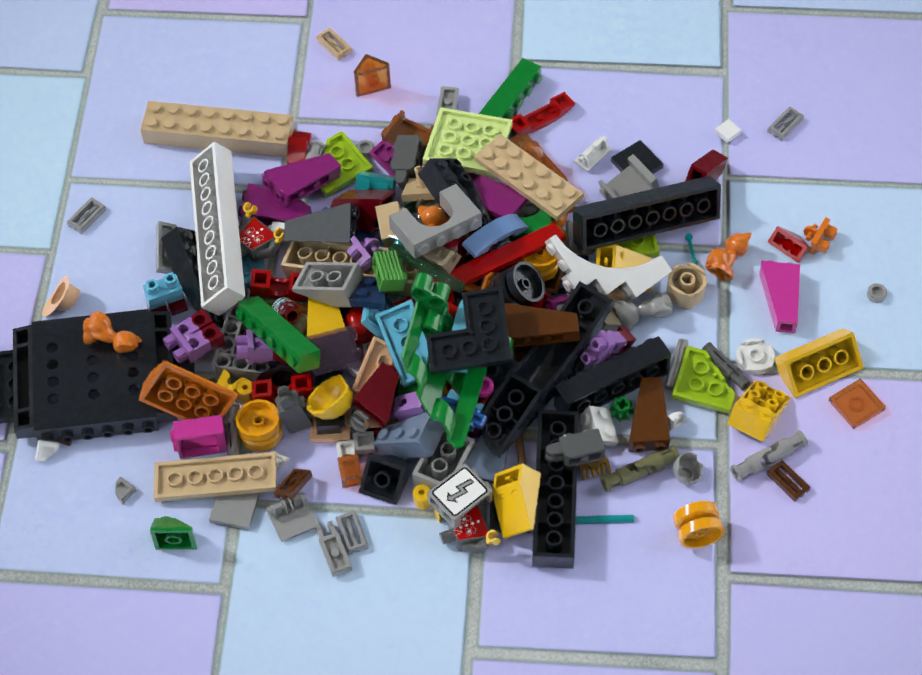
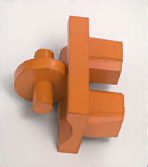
M825 217L819 229H817V224L808 225L804 228L805 239L807 241L812 239L809 253L814 255L817 250L826 254L831 242L823 238L826 237L834 240L838 231L836 227L830 225L831 219Z

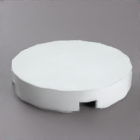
M751 338L745 340L736 350V362L739 368L748 374H765L772 369L775 363L773 347L762 339Z

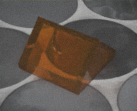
M365 54L353 71L356 97L391 88L389 62Z

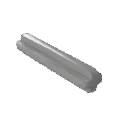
M680 338L677 342L664 388L666 390H674L689 343L687 339Z

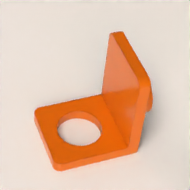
M490 272L485 276L482 287L471 283L461 289L467 292L488 289L491 286L494 273Z

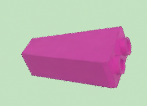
M761 261L759 276L775 331L795 333L798 323L800 264Z

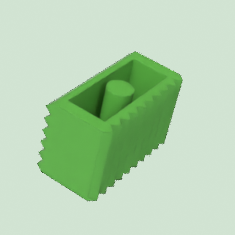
M387 250L386 252L375 251L372 266L379 292L403 291L408 277L407 273L402 270V257L399 258L396 250Z

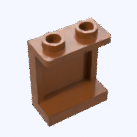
M401 110L397 115H394L390 125L383 129L381 137L383 141L394 144L397 140V135H419L424 142L422 155H424L434 125L428 129L407 119L405 111Z

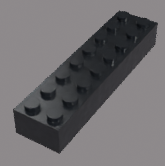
M706 176L573 207V242L584 252L720 219L721 184L711 176Z
M538 409L536 471L540 472L541 476L533 527L532 567L574 569L577 466L567 467L563 464V461L553 463L546 461L545 449L546 446L559 442V437L565 434L578 433L579 411Z

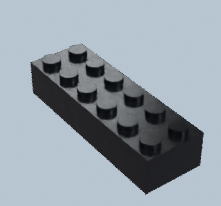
M659 336L653 339L649 338L637 347H630L620 355H614L603 363L595 364L589 370L580 371L574 377L558 382L555 385L554 407L556 410L579 411V416L588 406L602 407L614 401V398H621L639 389L641 378L666 376L670 367L671 352Z

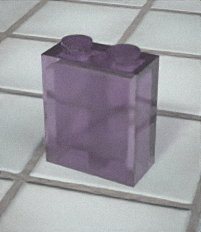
M351 325L306 336L309 341L320 349V367L312 369L313 376L361 364L360 360L363 359L361 348L356 346L355 340H358L356 329H352Z

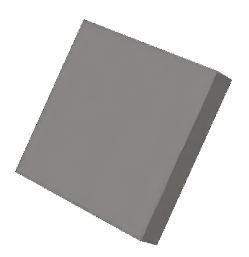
M260 493L216 497L209 522L250 530Z

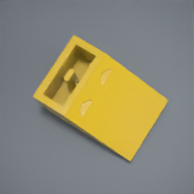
M618 245L597 248L596 264L610 268L636 267L653 259ZM653 286L644 292H652Z
M755 380L734 404L727 425L763 442L772 431L791 397L780 390L767 386L764 382Z
M523 463L498 472L494 477L492 494L504 539L533 530L541 473Z

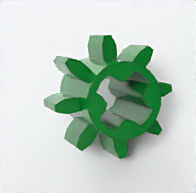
M625 396L618 399L614 398V404L609 406V410L612 411L611 417H615L619 422L623 420L629 421L630 414H634V408L631 407L632 400L629 401Z

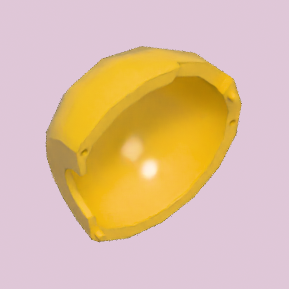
M338 374L322 382L314 389L308 397L306 409L313 416L320 419H335L344 415L351 407L354 394L344 378Z

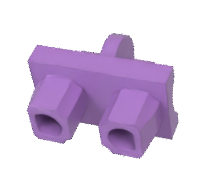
M353 236L350 239L353 245L347 250V253L354 260L363 255L356 263H359L360 268L365 272L372 266V253L375 251L379 252L380 242L376 238H366L364 240L365 243Z

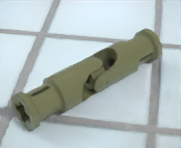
M673 445L663 452L659 453L657 451L640 460L617 468L615 472L609 475L600 476L603 489L607 493L619 485L625 486L664 469L666 465L675 462L679 457L678 450Z

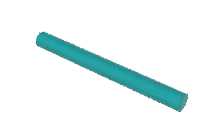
M634 515L576 516V524L634 523Z

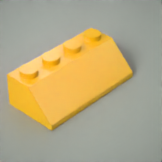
M844 328L774 357L779 375L794 398L864 368L854 332Z

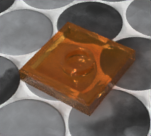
M861 378L830 396L828 400L853 429L886 409V406Z

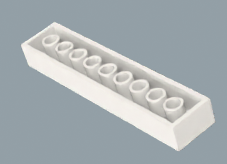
M213 142L190 161L201 308L220 316L245 297L232 154L231 150Z

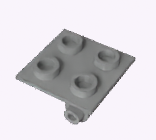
M303 492L298 493L293 500L287 498L265 508L281 542L314 529L315 526L319 525L307 501L308 498Z

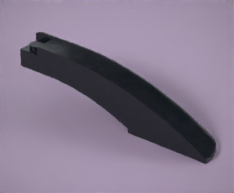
M579 281L560 311L577 313L580 341L534 345L505 377L483 412V415L487 417L482 429L483 439L488 449L496 457L500 458L538 416V409L543 410L554 396L555 385L561 380H566L581 360L580 356L588 349L592 339L598 335L605 325V319L615 306L612 299Z

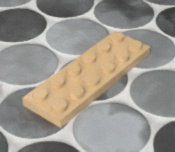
M501 134L474 155L475 162L557 221L584 198L583 192Z
M276 451L155 462V502L273 492L277 489Z

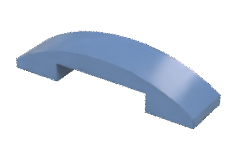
M508 214L493 220L477 230L462 243V246L476 258L487 252L493 244L512 234L515 237L528 230L529 227L517 214Z

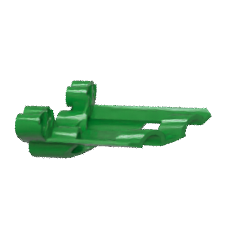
M421 272L416 274L410 292L416 304L401 359L406 373L411 374L418 384L416 395L432 421L438 420L442 423L447 432V441L455 449H458L465 445L488 366L467 369V373L448 372L431 375L429 358L427 357L426 364H424L422 359L415 353L422 331L426 338V335L452 331L454 318L448 313L449 306L447 304L451 290L450 286L443 282H433L432 276ZM509 337L510 348L512 350L514 341L512 338ZM446 380L459 395L455 413L449 404L441 398Z

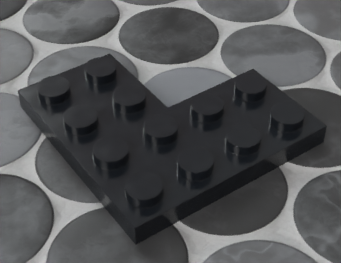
M502 286L462 293L466 329L426 335L431 375L512 363Z

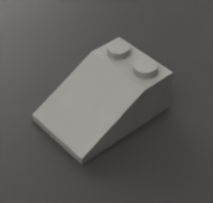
M306 262L292 290L295 293L333 307H352L350 306L349 299L363 280L364 275L359 263Z

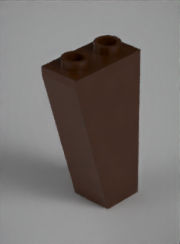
M505 303L509 337L514 341L512 348L580 341L577 313Z
M662 377L641 378L629 437L628 452L664 451L669 449L670 435Z

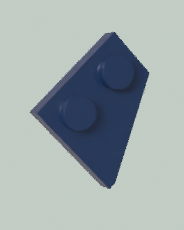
M364 277L349 299L350 306L386 310L385 292H379L376 278Z

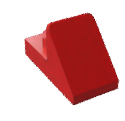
M293 131L292 137L288 138L287 164L305 160L312 138L310 132Z

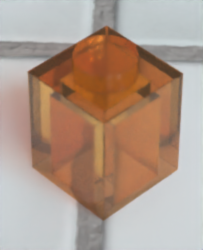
M345 454L342 457H338L337 462L342 488L360 485L362 475L357 454Z

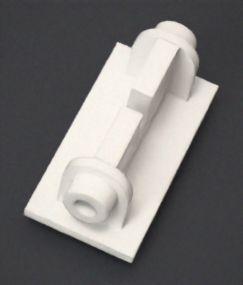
M605 136L599 137L574 162L588 172L612 150L607 145L608 139Z

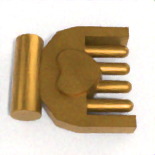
M606 455L603 460L579 465L581 479L585 480L583 469H585L586 477L590 478L588 468L591 470L592 477H595L594 471H597V475L600 477L599 466H601L603 475H606L604 465H606L608 475L611 474L610 463Z

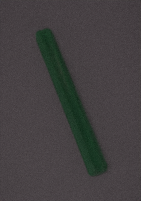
M396 244L389 246L388 250H396L399 258L402 257L403 262L429 274L439 282L446 283L458 293L465 290V283L420 257L414 258L409 251Z

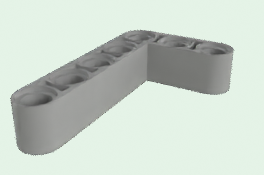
M245 288V297L243 299L250 298V293ZM236 303L227 310L221 331L224 335L225 346L219 349L216 348L213 362L219 377L225 369L230 374V379L238 380L243 377L252 382L256 381L258 375L262 373L258 371L259 369L265 368L266 370L264 371L271 369L269 361L264 363L254 362V365H248V359H237L236 335H243L246 326L237 319L236 310L238 303Z

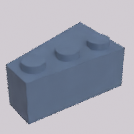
M427 412L382 428L377 435L374 445L383 455H395L401 458L432 457L445 428L438 420L432 421Z

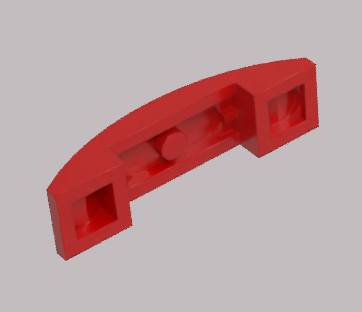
M564 91L550 98L549 104L525 116H522L520 113L510 118L513 120L511 130L516 135H525L543 129L570 111L575 106V102Z

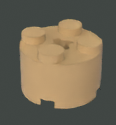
M687 263V265L678 264L672 268V272L668 275L666 294L670 297L673 304L690 310L702 302L705 296L707 279L704 270L700 266Z

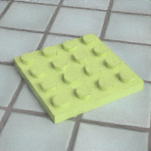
M440 107L423 157V165L427 163L429 158H457L468 173L496 177L475 162L474 155L499 134L508 139L513 120Z

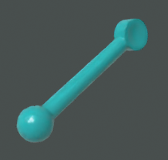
M687 233L685 240L689 244L692 257L691 263L698 265L692 245L693 235Z

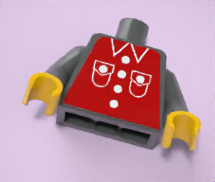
M246 202L243 205V210L246 214L242 216L239 224L241 257L247 256L253 262L273 257L276 251L281 248V241H284V229L277 228L272 232L255 216L251 217V215L256 214L258 209L255 205H252L251 210H249L251 203Z
M478 504L461 517V525L454 530L448 523L449 530L439 533L443 545L454 541L458 551L479 554L491 547V543L499 545L501 542L499 538H494L496 535H499L497 531L488 530Z

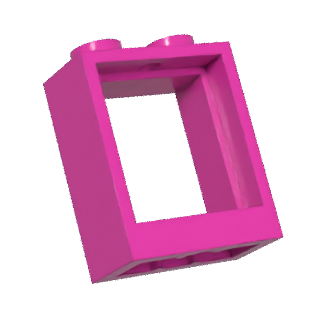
M222 415L173 422L174 430H170L171 442H173L174 452H178L180 459L228 452Z

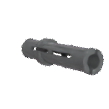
M711 342L706 343L702 350L708 352L710 359L726 374V378L732 380L742 391L748 388L751 381L740 372V368L736 365L734 366Z

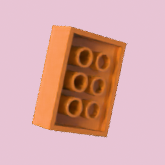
M164 360L150 372L144 381L139 401L182 420L222 415L223 418L238 397V393Z

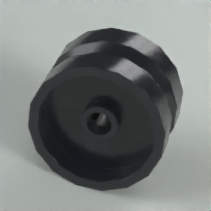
M518 262L509 269L500 272L494 281V287L502 286L505 303L529 306L540 301L545 293L542 276L532 264L527 262Z

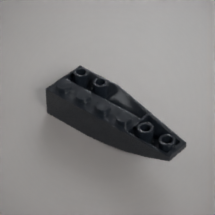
M429 158L418 175L439 206V192L457 184L482 213V226L467 234L471 236L477 230L490 223L491 219L470 175L462 167L461 162L457 158ZM499 241L492 246H499L501 242Z
M175 227L161 237V241L173 273L177 275L185 296L198 312L203 308H201L195 231ZM205 310L213 323L216 324L219 330H222L225 320L224 314L218 316Z

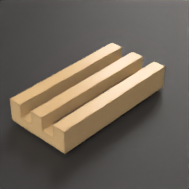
M331 28L316 36V40L337 61L341 60V57H346L347 53H352V48Z

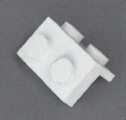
M588 406L580 414L579 419L583 431L599 428L605 446H615L619 443L609 408Z

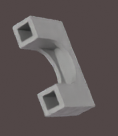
M457 184L439 192L440 206L451 217L448 222L442 225H423L413 217L407 208L389 215L390 230L414 258L425 255L429 251L441 247L482 226V213Z

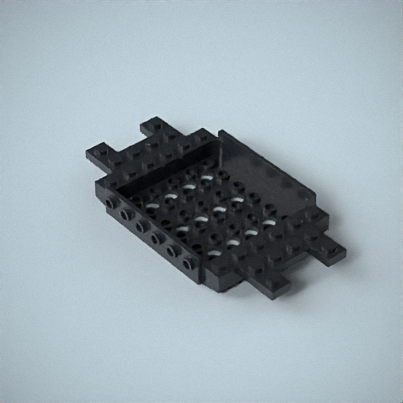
M150 309L105 314L109 317L111 326L116 333L119 331H130L142 339L138 347L132 351L138 354L135 360L127 359V355L132 352H116L113 343L96 340L98 342L96 347H87L83 342V323L86 318H90V315L34 321L32 325L14 328L13 350L0 351V423L14 422V432L17 439L36 437L37 440L56 442V440L61 439L63 442H71L79 439L91 440L97 437L110 438L114 435H132L141 432L151 433L159 430L158 423L178 421V417L139 401L144 381L150 372L164 360L195 374L194 362L190 363L188 359L181 363L176 361L173 352L179 349L178 346L168 350L164 344L163 338L171 334L172 318L170 311L150 312ZM52 344L58 346L55 352L47 351V347ZM90 357L98 358V362L94 365L88 364L87 360ZM52 361L58 362V366L55 369H49L47 365ZM136 369L139 371V374L136 377H129L128 372ZM91 374L99 375L98 380L95 382H90L88 377ZM56 378L59 380V383L56 386H49L48 381ZM215 378L207 379L209 381L216 383ZM137 386L140 388V391L134 395L130 394L129 389ZM92 391L100 393L96 399H90L88 395ZM57 395L59 397L57 403L51 404L48 402L49 397Z

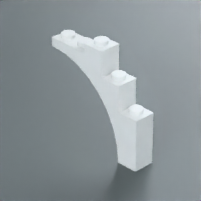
M557 235L545 241L547 251L555 256L558 260L559 268L567 273L561 279L564 288L571 293L579 281L586 285L591 282L593 284L592 288L603 295L609 294L621 285L623 294L630 299H634L672 272V269L662 255L636 267L610 268L590 263L577 256L563 244Z

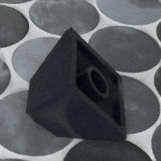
M368 454L358 493L397 505L407 484L413 461L395 455Z

